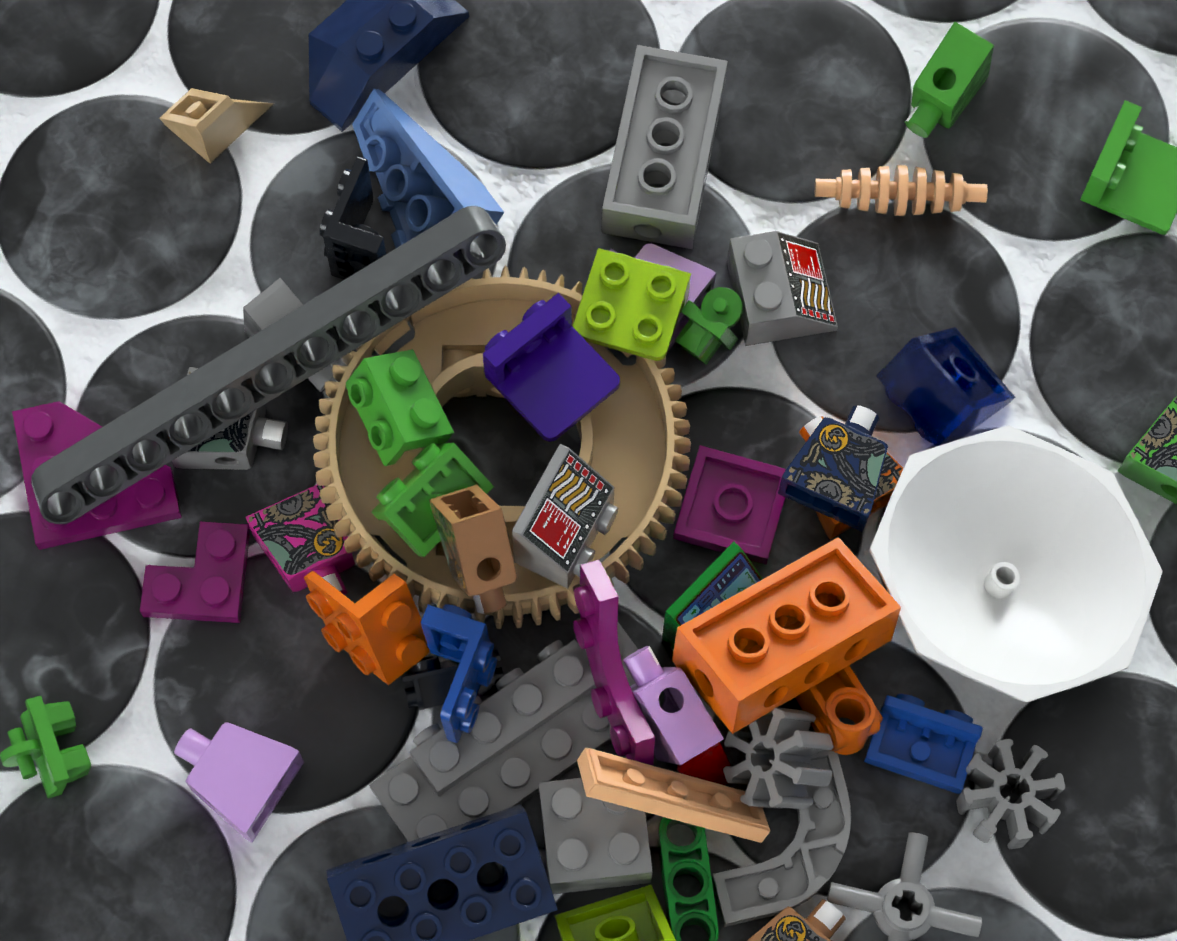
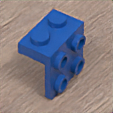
M428 604L421 620V626L430 653L459 663L440 714L447 740L458 743L463 732L471 733L477 720L480 705L474 702L480 686L488 687L495 673L497 658L492 657L494 643L490 642L486 624L471 619L472 615L468 611L450 604H444L442 609Z

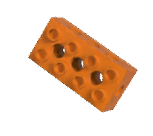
M837 537L677 627L672 661L684 671L691 685L733 734L773 711L775 707L783 705L892 641L901 606L842 540Z

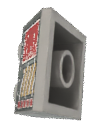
M779 231L730 238L727 265L733 290L740 296L743 303V314L740 318L745 346L837 331L838 325L818 243Z
M559 444L512 529L514 563L568 589L575 575L580 577V565L592 562L595 550L590 547L598 532L604 535L608 533L619 508L613 505L615 487L567 446Z

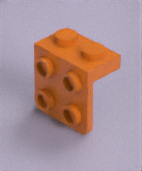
M312 570L304 576L310 591L306 595L307 602L325 623V626L321 629L324 638L335 651L341 652L344 649L348 652L354 664L363 674L368 676L373 673L384 683L390 685L430 653L421 626L422 619L407 583L395 573L356 603L347 598L315 571Z

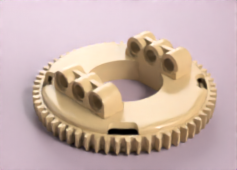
M507 266L503 267L501 277H492L488 268L483 271L481 279L471 278L356 348L357 352L351 351L343 356V362L347 366L333 365V377L338 382H325V392L330 398L319 399L320 412L325 415L315 417L316 429L322 433L313 436L315 449L321 450L313 456L315 467L322 468L316 472V481L319 486H326L320 490L319 494L322 503H331L326 508L327 518L329 521L339 520L334 525L337 538L351 534L344 541L347 553L355 552L361 548L355 559L357 566L362 568L373 562L374 564L369 570L370 579L373 582L382 578L385 574L389 578L395 573L407 583L412 598L414 595L419 596L418 608L422 613L425 612L427 605H431V603L437 604V607L441 609L444 604H450L474 614L475 620L484 623L486 615L494 616L497 629L502 628L504 616L513 615L516 627L521 628L523 614L529 613L532 614L536 625H541L542 611L550 609L556 621L560 620L561 605L568 604V607L575 614L579 613L575 602L574 589L580 587V577L575 575L567 589L514 563L517 580L514 583L502 586L507 605L493 613H478L473 596H467L452 578L441 541L425 557H419L385 520H378L371 513L380 503L376 498L379 492L395 478L399 477L401 481L404 480L416 468L412 461L425 447L405 451L395 464L384 466L377 451L369 441L368 432L357 409L349 400L346 382L364 358L372 357L374 350L379 355H382L396 340L410 330L407 322L410 321L415 331V336L397 352L414 350L441 407L452 397H468L475 394L477 397H486V394L504 397L485 377L483 363L485 346L497 333L503 330L510 332L519 325L524 314L533 304L540 300L547 302L558 292L572 306L573 327L583 296L582 283L580 281L576 283L572 290L564 288V276L562 274L558 277L555 284L547 283L544 270L540 272L537 280L529 279L525 267L522 268L519 278L510 277ZM588 342L620 377L619 388L576 423L581 441L579 457L615 487L613 505L619 508L608 533L604 535L598 532L590 547L595 550L592 561L600 560L622 538L628 537L610 556L601 562L614 587L612 582L614 576L625 584L629 582L630 575L626 568L628 564L637 570H642L644 561L639 554L640 551L654 556L656 544L650 537L665 540L667 534L666 527L660 522L673 524L675 521V511L668 506L680 507L682 494L675 489H686V475L680 472L689 470L690 459L682 454L690 452L691 441L689 438L683 437L689 434L690 424L688 420L680 419L686 416L687 411L686 403L677 401L681 398V385H670L675 378L674 368L662 369L666 365V357L663 360L654 361L636 356V363L634 365H623L606 347ZM622 352L627 358L632 355L626 352ZM500 506L514 562L512 529L525 506ZM374 535L380 536L407 563V567L392 556Z

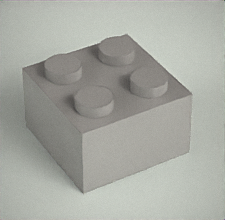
M582 778L539 782L548 878L553 894L651 883L653 871L645 812L587 797Z

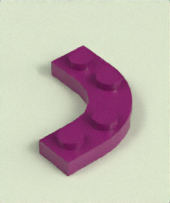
M600 560L581 564L580 587L574 589L575 602L581 619L574 620L573 627L581 649H586L596 688L591 690L595 711L600 718L607 716L611 725L610 736L612 744L618 756L625 755L627 759L653 766L655 736L634 697L621 660L617 632L619 596Z

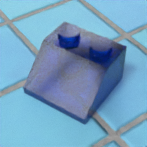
M956 327L912 338L876 375L885 386L888 398L897 406L903 407L914 420L915 428L920 436L926 441L933 443L935 447L961 439L1015 398L1012 392Z

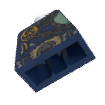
M853 406L845 424L832 418H823L785 470L781 478L778 494L863 532L872 510L888 448L885 442L872 437L879 421V416L866 407Z

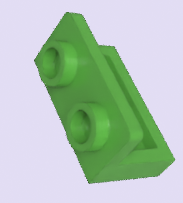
M413 349L364 358L346 382L349 400L357 409L368 432L369 441L377 451L384 466L395 464L405 451L427 447L431 443L436 445L446 443L454 434Z

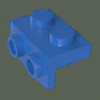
M897 694L896 697L887 695L880 708V714L883 717V721L880 723V730L872 735L864 762L960 794L967 777L966 767L972 760L976 743L981 737L983 727L973 724V718L965 713L955 710H945L944 713L925 708V702L917 697L907 694Z

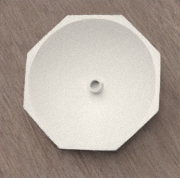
M1010 425L909 455L869 549L888 593L901 606L899 617L918 654L1024 703L1127 669L1147 620L1163 572L1113 472Z

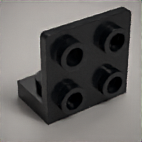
M359 156L356 158L352 170H344L337 189V195L340 196L334 210L328 209L324 214L319 232L320 236L324 239V256L328 258L331 276L343 280L386 255L384 237L380 236L374 229L363 225L374 197L368 160Z

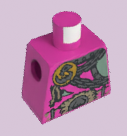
M317 484L246 516L254 539L292 592H298L308 587L304 576L313 570L342 594L346 595L348 593L339 573L351 568L355 562L352 552L347 553L344 547V541L348 536L337 538L334 525L339 520L329 521L327 518L326 508L331 503H322L319 494L320 490L326 486H319Z

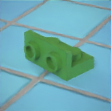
M431 443L413 459L412 464L416 468L404 480L401 481L399 477L395 478L379 492L376 498L380 503L371 512L378 520H385L419 557H425L441 541L429 499L476 484L486 494L494 487L455 443H441L438 446L435 443Z

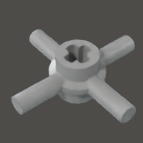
M908 833L900 879L888 882L878 893L831 882L829 886L828 902L873 913L878 927L888 936V941L915 940L924 935L930 927L978 938L982 926V917L935 906L932 895L920 883L929 838L920 833ZM901 899L909 901L908 909L916 912V914L912 913L907 921L900 919V910L892 907V905L896 906Z

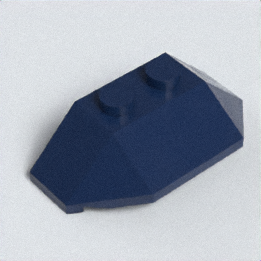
M346 0L308 34L310 104L343 132L354 122L373 89H379L386 93L469 17V12L455 0Z

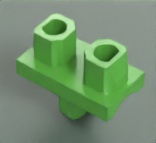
M717 287L710 290L704 296L701 310L690 300L681 310V313L689 321L675 341L686 352L705 365L708 364L720 345L731 350L737 342L738 338L729 328L740 321L743 314V303L740 296L734 290L727 287Z
M41 696L26 699L27 710L21 714L20 719L28 740L26 741L21 727L8 731L12 746L0 753L2 765L4 767L19 766L22 778L29 779L37 775L33 762L35 760L47 798L62 795L67 783L88 775L91 768V762L83 744L60 750L55 738L74 732L76 728L71 704L69 701L44 705Z

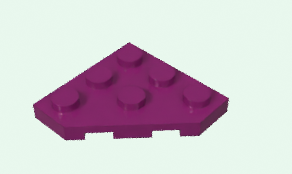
M60 401L12 411L34 540L39 550L182 518L174 474L171 467L164 465L74 521L66 524L48 522L40 512L31 484V477L35 469L102 428V426Z

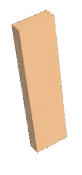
M585 748L577 759L587 797L762 843L770 832L763 807H751L741 802L740 797L745 795L746 791L591 748Z

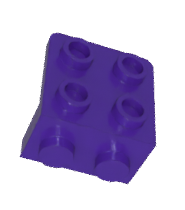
M559 292L547 302L540 300L533 304L526 311L519 325L510 332L503 330L497 333L487 343L483 353L485 377L536 432L549 442L557 440L612 395L620 386L619 375L572 327V306Z

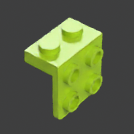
M598 248L573 328L587 342L654 361L663 360L667 355L679 313H681L689 297L691 273Z

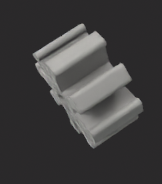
M775 707L773 711L749 724L751 732L737 731L732 734L728 731L724 745L737 748L746 753L745 761L733 767L725 766L723 768L727 783L748 785L745 795L740 797L741 802L751 807L805 809L813 804V799L809 798L805 785L827 787L833 774L831 770L820 769L810 763L811 756L823 750L833 749L830 734L808 731L811 722L816 720L815 715L803 710Z
M1004 739L998 740L988 753V757L993 759L994 768L982 761L980 754L974 755L966 767V780L969 779L982 789L971 790L969 787L964 788L957 798L956 804L960 815H964L967 810L986 807L991 812L988 818L982 820L973 831V835L983 843H987L996 833L997 828L995 826L999 820H1006L1010 839L1007 847L1009 849L1024 847L1033 837V832L1028 829L1027 820L1039 828L1040 834H1045L1056 822L1061 811L1059 809L1053 810L1039 799L1049 798V800L1055 801L1065 789V782L1061 773H1057L1054 778L1035 781L1030 776L1033 770L1038 769L1048 757V753L1038 745H1033L1023 759L1025 764L1022 768H1015L1011 751L1013 740ZM1005 785L1012 786L1011 793L1015 789L1019 792L1020 797L1015 803L1008 802L1010 796H1007L1005 799L1002 797L1000 792Z

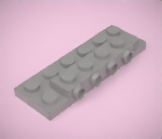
M618 622V645L628 683L632 686L635 684V681L623 659L639 649ZM575 639L565 646L561 640L549 644L537 655L539 664L526 673H523L520 668H516L505 674L496 683L499 691L486 700L482 701L480 696H477L474 703L479 704L480 708L475 725L470 734L462 733L458 743L447 740L444 728L441 729L438 724H433L414 738L413 742L417 747L409 751L411 755L409 758L369 784L370 789L407 842L523 804L539 792V782L556 781L578 765L577 759L585 748L599 751L612 742L610 736L611 725L607 716L600 718L592 702L591 690L596 688L586 649H581ZM663 691L660 693V696H659V704H660V706H661V705L663 704V702H664V693H663Z

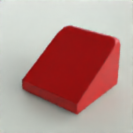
M720 742L684 764L678 765L676 772L726 786L728 783L725 779L723 768L731 765Z

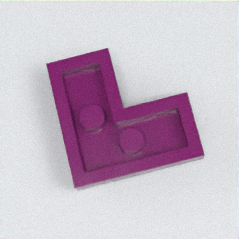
M200 522L194 568L146 565L140 605L141 615L149 618L240 623L251 531L249 525Z

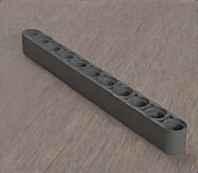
M478 206L462 208L47 460L35 469L31 477V484L43 518L54 524H66L74 521L480 274L502 258L506 249L504 236L484 208Z

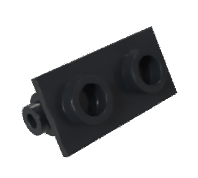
M493 650L492 657L497 658V661H501L498 650ZM437 655L426 656L402 674L403 682L411 680L414 682L413 687L405 688L409 708L419 706V710L443 705L459 663L452 660L440 662ZM502 667L495 669L488 687L480 686L477 696L495 694L497 692L496 683L504 676Z

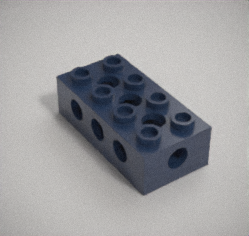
M521 804L326 870L327 881L347 941H470L558 910L527 813ZM497 862L503 865V873L498 881L492 884H484L477 880L478 871L484 864ZM439 879H448L455 884V889L449 898L438 901L427 895L428 889L433 882ZM389 896H398L405 900L406 907L398 916L386 917L378 911L381 901Z

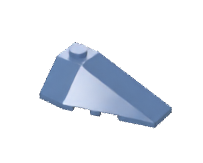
M379 89L372 90L352 126L363 157L368 160L369 171H373L377 175L383 192L378 197L382 211L390 212L396 231L391 234L395 248H398L467 206L484 208L497 225L504 211L485 186L384 92Z

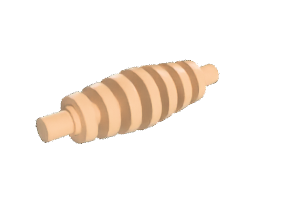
M907 165L896 166L894 181H890L889 166L878 167L876 180H871L870 168H860L858 180H852L851 169L841 170L840 177H836V179H815L814 190L815 197L835 198V200H839V207L849 209L851 198H857L858 210L867 212L870 199H875L876 213L887 214L889 200H894V216H905L908 200H912V214L923 215L926 201H930L932 214L942 213L944 201H949L950 212L960 211L962 204L966 202L986 203L988 193L987 184H968L966 181H963V175L959 173H952L950 183H945L944 171L933 170L931 182H927L926 169L921 167H915L913 180L909 182Z

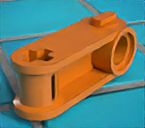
M850 665L795 697L803 711L815 715L816 720L811 722L814 731L830 734L833 743V749L830 751L841 755H850L861 750L868 737L879 732L880 723L883 721L882 715ZM838 718H848L852 720L855 724H845L841 722Z

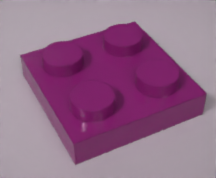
M700 445L676 523L673 539L722 553L735 542L741 547L749 560L767 565L785 497L778 494V490L786 469Z

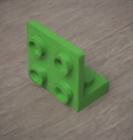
M1125 100L1080 200L1159 234L1166 235L1177 213V147L1141 133L1143 127L1135 124L1142 107Z

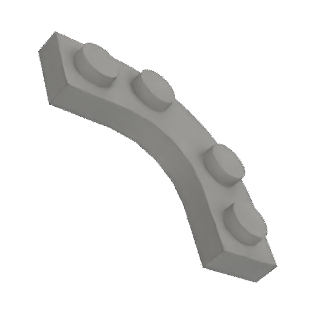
M823 750L810 757L811 764L820 769L831 770L833 774L827 787L805 785L809 798L813 799V804L805 809H797L798 828L795 837L780 855L762 863L712 875L724 927L775 916L788 906L794 909L817 894L836 871L845 853L851 829L850 800L838 753Z

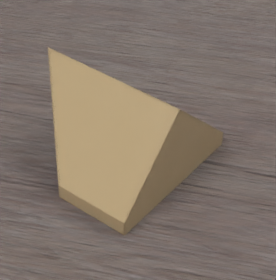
M191 88L159 119L207 162L211 163L274 103L231 99L227 95Z

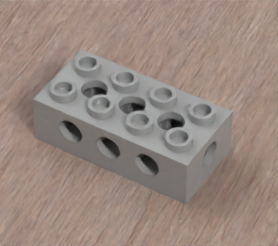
M637 45L602 206L601 233L693 249L725 88L728 61Z

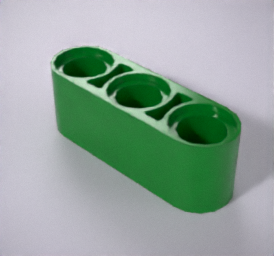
M663 817L659 824L657 844L667 921L676 941H682L680 937L681 930L688 925H698L707 932L708 941H718L719 928L705 828ZM677 824L685 825L693 831L695 839L689 845L677 846L668 839V829ZM690 874L700 881L702 890L696 896L684 897L675 890L674 880L680 875Z

